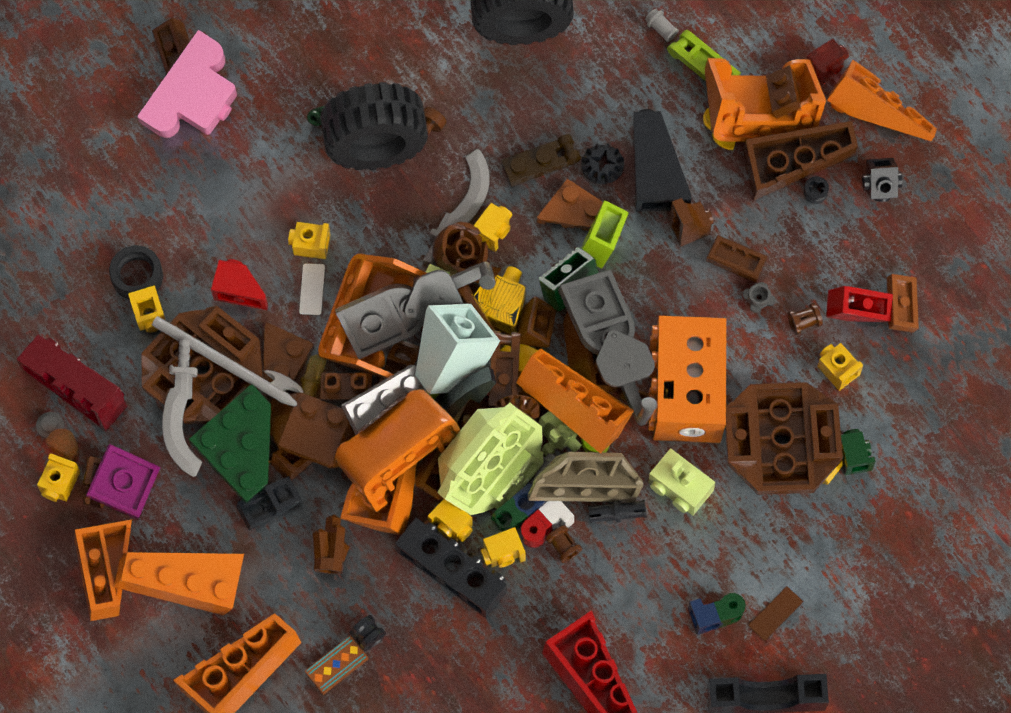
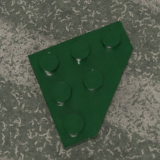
M253 384L246 388L188 440L245 503L251 500L268 484L271 404Z

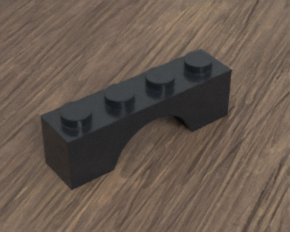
M827 674L796 675L789 679L771 682H752L742 680L739 677L709 678L707 685L709 713L825 711L829 703Z

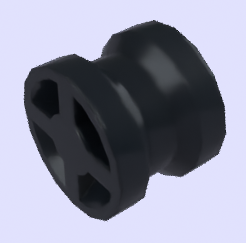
M372 615L361 619L349 632L353 638L361 642L360 647L363 651H368L376 646L386 635L383 628L377 627Z

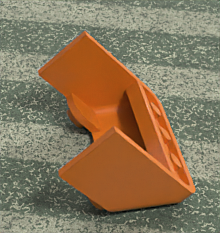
M360 253L354 255L348 264L318 347L319 356L364 373H372L374 376L389 378L394 375L382 369L385 365L383 350L358 359L336 315L335 309L391 284H405L413 287L414 277L418 278L427 273L395 258Z

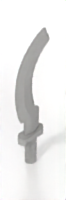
M480 149L474 150L466 157L471 175L468 192L451 214H445L437 230H431L429 237L434 241L436 236L445 227L460 221L469 223L482 206L489 189L490 175L486 159ZM433 244L422 261L426 266H429V264L433 265L434 262L432 256Z
M181 339L179 340L178 367H173V364L169 366V373L175 375V387L170 389L165 401L162 431L166 448L174 462L183 471L194 477L197 475L202 461L193 454L185 441L183 415L187 400L192 398V377H197L198 369L189 367L190 340Z

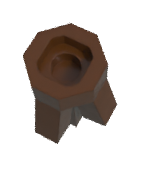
M334 514L326 517L325 530L318 529L312 533L315 572L343 574L344 560L350 546L344 541L345 528L340 525L341 519Z

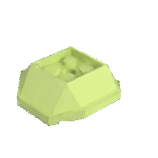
M511 403L500 408L477 409L438 458L441 483L438 494L470 515L483 513L492 508L498 509L525 487L543 465V452L541 451L543 440L542 426Z

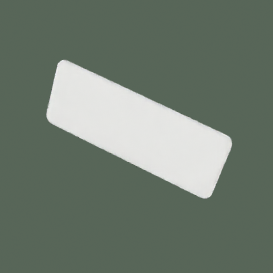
M323 264L303 265L300 314H321L325 265Z

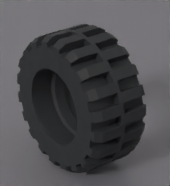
M470 0L472 23L475 30L481 36H484L485 39L489 41L495 40L496 43L500 44L509 43V45L524 43V45H528L532 42L546 41L547 38L552 39L559 32L563 33L567 29L574 15L573 0Z
M379 82V84L367 83L364 86L351 87L345 92L341 91L337 93L335 98L332 97L328 100L320 116L327 156L337 165L347 169L352 167L355 170H377V168L384 167L385 169L394 164H402L406 159L415 157L417 152L420 153L428 139L421 98L409 87H402L397 83L392 85L387 84V82Z

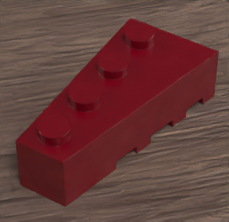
M38 334L16 359L24 372L105 432L127 408L124 400L125 394L120 390V387L84 365L73 354H68L61 350V347L49 337L45 339Z

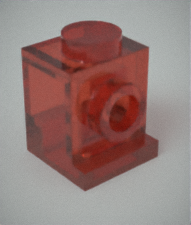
M834 38L807 54V59L812 63L820 86L825 84L828 75L834 76L839 73L844 67V60L849 58L846 48L841 44L838 45Z

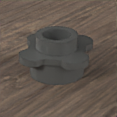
M759 282L743 292V298L748 300L751 305L750 309L754 313H759L762 308L775 304V297L771 295L768 285L764 282Z

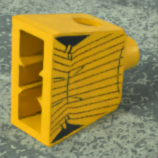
M512 266L507 267L503 277L499 275L495 277L496 284L494 288L486 290L480 286L474 294L494 329L511 335V332H517L526 298V287L518 283L522 272Z

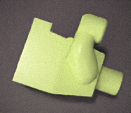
M550 411L540 417L538 424L542 426V434L549 441L542 448L545 456L548 453L553 454L557 448L562 450L568 446L572 452H576L582 446L576 439L577 434Z

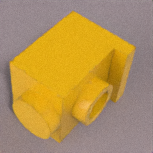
M493 203L487 207L474 226L480 230L479 236L482 238V241H486L488 248L496 252L498 249V239H504L510 230L509 220L512 217V213L503 206L498 207Z
M297 222L296 229H290L288 245H292L294 255L326 259L331 236L329 224L323 223V225Z
M155 285L128 293L140 331L146 330L148 333L158 331L159 329L152 326L154 319L157 316L165 321L166 319Z
M842 343L836 347L830 344L819 354L821 358L817 367L838 391L860 376L863 364L860 361L858 362ZM838 358L843 364H837L835 360Z
M50 453L49 461L37 486L42 492L41 495L55 502L58 499L67 502L80 474V470L75 462ZM55 474L60 476L59 480L52 481Z
M445 499L428 515V521L434 526L437 524L436 528L444 537H452L457 542L459 540L461 542L465 541L473 531L471 528L473 526L472 517Z
M515 527L483 539L484 549H481L480 553L486 566L491 565V567H495L498 565L500 568L506 567L514 563L516 558L519 559L520 563L526 561V552Z

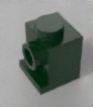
M859 429L845 431L841 435L844 475L872 471L876 461L875 457H869L872 455L869 440H864L863 432Z

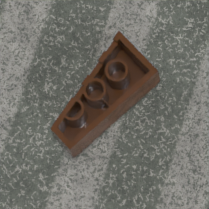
M848 121L747 139L743 147V153L753 199L761 198L853 157L858 148L853 122Z

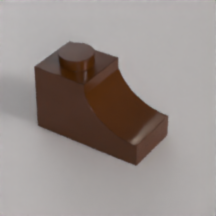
M682 198L672 201L669 225L680 247L710 235L711 226L714 224L713 217L709 209H704L701 201L692 204L684 203Z

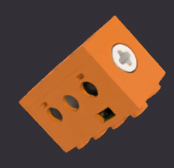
M659 316L657 325H652L649 351L652 352L651 355L655 363L654 370L649 376L651 378L649 397L654 398L658 405L648 421V431H653V440L720 443L726 426V318ZM667 386H670V392H669V394H668Z

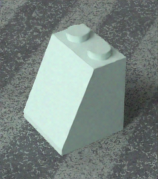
M472 304L428 305L425 313L415 376L429 394L448 393L463 379L486 367L500 340Z

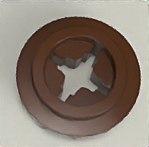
M524 395L503 397L494 406V408H500L511 403L532 419L539 417L540 406L538 402Z

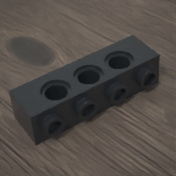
M415 518L396 541V552L483 617L487 618L507 593L506 579L497 571L492 570L490 572L482 566L483 562L474 554L466 555L462 552L460 545L452 538L447 537L445 539L437 533L438 529L427 520L422 522ZM428 544H433L438 547V550L433 554H427L423 551V548ZM450 561H457L461 565L455 571H450L445 567ZM477 577L483 581V584L480 587L474 588L468 584V581L471 578Z

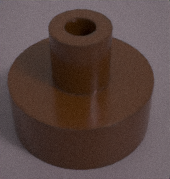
M425 107L424 114L428 135L431 130L441 132L447 123L445 117L437 110Z

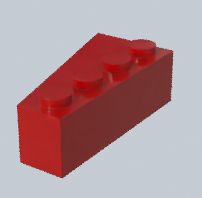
M592 610L545 642L542 651L543 656L587 713H637L628 690L618 674L616 663L608 652L602 632H599L595 623L596 619Z

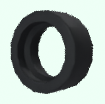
M133 245L123 248L113 257L109 267L113 287L119 295L130 300L128 293L154 285L156 291H158L162 285L164 276L160 260L154 251L145 246ZM133 260L147 261L153 271L151 278L139 286L124 284L120 276L123 266Z

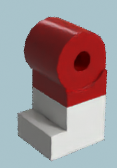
M561 501L546 502L522 524L521 533L524 544L532 548L543 545L546 536L560 524L562 526L566 525L569 528L574 523V515Z

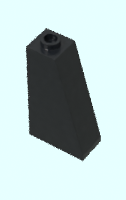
M643 109L639 112H634L633 149L636 212L671 211L672 201L680 198L683 199L684 203L691 204V192L661 111Z

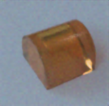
M57 429L47 437L46 443L50 451L59 457L73 462L77 459L80 451L79 445L71 431Z

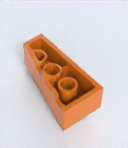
M539 349L530 357L516 381L524 392L535 398L600 454L619 437L634 412L633 409L543 349Z
M127 552L119 560L114 587L225 615L233 609L244 554Z
M274 613L245 632L243 637L230 645L229 643L221 648V652L207 661L204 659L186 675H180L175 678L174 682L180 691L205 713H235L301 644V641L296 631Z

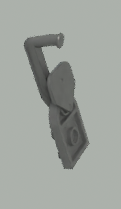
M486 261L452 276L444 270H434L418 277L413 287L405 284H391L336 308L335 312L358 359H361L417 333L424 324L428 305L463 304L457 290L458 288L479 280V285L483 289L490 290L494 288L496 281L491 264Z
M611 269L560 285L558 291L580 341L590 352L598 355L596 366L603 381L609 386L621 387L629 407L634 410L633 417L639 426H644L649 421L658 404L652 397L641 399L634 382L649 377L654 370L655 363L648 346L633 338L635 332L634 321Z

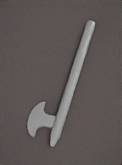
M159 316L152 323V326L177 341L181 339L190 340V348L249 384H253V386L281 403L297 406V402L285 390H292L297 393H303L304 391L302 387L289 377L275 371L266 370L264 372L273 379L270 383Z

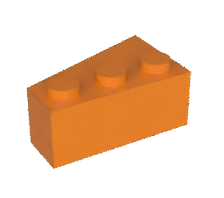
M132 519L75 530V546L90 621L119 616L123 590L115 588L114 582L119 560L128 552Z

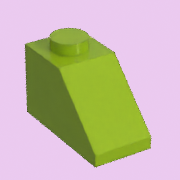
M605 200L581 247L582 250L596 260V266L601 269L614 251L629 213Z

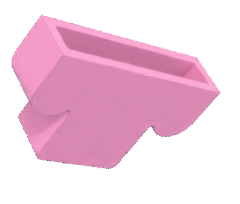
M199 30L196 32L137 116L140 124L163 138H170L178 133L180 128L179 120L183 119L204 134L209 135L220 120L224 121L228 117L232 109L230 105L237 97V91L233 83L216 73L225 65V55L217 41Z

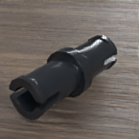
M619 500L613 501L614 504L588 505L590 523L612 520L620 523L622 519L647 518L645 500L619 503Z

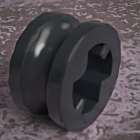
M819 176L809 178L804 188L805 199L813 204L822 203L828 195V182ZM812 186H814L816 189L819 188V187H821V188H822V189H821V193H820V194H818V192H813V193H812V192H811Z

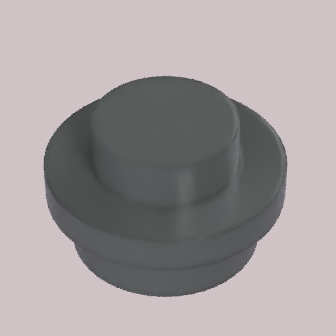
M55 412L42 414L36 423L38 434L48 440L58 438L65 428L63 418Z

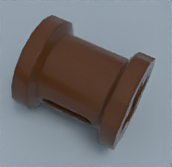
M815 303L809 304V307L797 312L789 311L787 313L789 324L795 335L801 334V330L815 325L820 327L823 325L821 313Z
M566 525L557 528L546 538V541L552 544L560 555L559 560L561 563L570 561L583 549L581 545H576L569 535V529Z

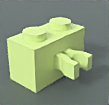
M671 448L649 474L648 482L655 493L660 496L665 494L673 501V505L683 513L688 512L692 516L712 494L715 487V481Z

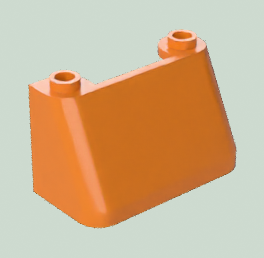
M707 58L705 80L711 129L714 137L724 142H745L747 139L818 127L826 99L811 61L808 59H796L787 62L783 66L785 68L790 65L795 72L801 108L776 118L771 108L766 76L731 75L732 67L729 61L722 58Z
M412 390L403 400L364 431L359 432L349 441L342 443L337 448L335 460L377 512L388 504L384 495L387 489L390 491L395 489L392 481L435 448L440 453L444 452V446L452 442L460 432V428L451 415L425 390Z

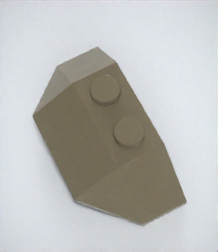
M566 452L556 456L535 478L527 497L528 501L613 502L619 500V502L636 501L644 484L622 453Z

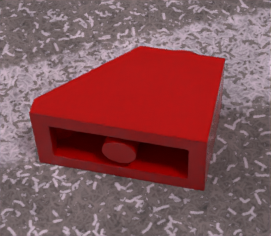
M234 259L218 261L211 287L214 300L262 310L268 309L266 295L246 265Z
M841 286L828 290L826 317L850 322H891L893 294L850 286Z

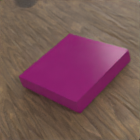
M108 444L86 493V497L138 519L160 467Z

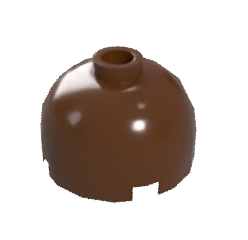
M461 221L445 227L436 236L432 247V256L436 266L450 272V276L481 262H487L488 245L479 236L480 230L470 223Z

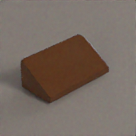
M170 18L152 30L166 75L190 42L184 23L175 18Z
M534 296L523 307L518 329L520 344L548 348L551 342L557 310L537 296Z

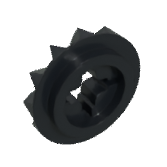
M597 143L594 147L587 148L581 160V168L584 175L590 181L597 184H609L616 181L623 173L624 157H622L618 148L611 147L609 143L606 145H599ZM605 155L609 164H605L602 171H599V163L596 161H601Z

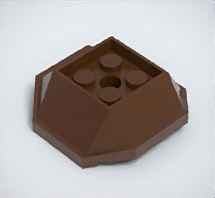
M218 306L179 313L170 322V324L263 378L259 338ZM161 332L141 353L143 391L164 407L170 389L175 387V375L169 373V366L173 364V367H178L179 341ZM190 348L189 367L197 369L208 367L210 369L205 374L197 373V377H192V398L187 400L183 423L207 424L251 384Z
M807 382L750 384L734 401L726 406L725 431L728 466L757 495L814 493L842 461L838 403L827 398ZM784 436L789 442L787 444H779L775 441V437Z

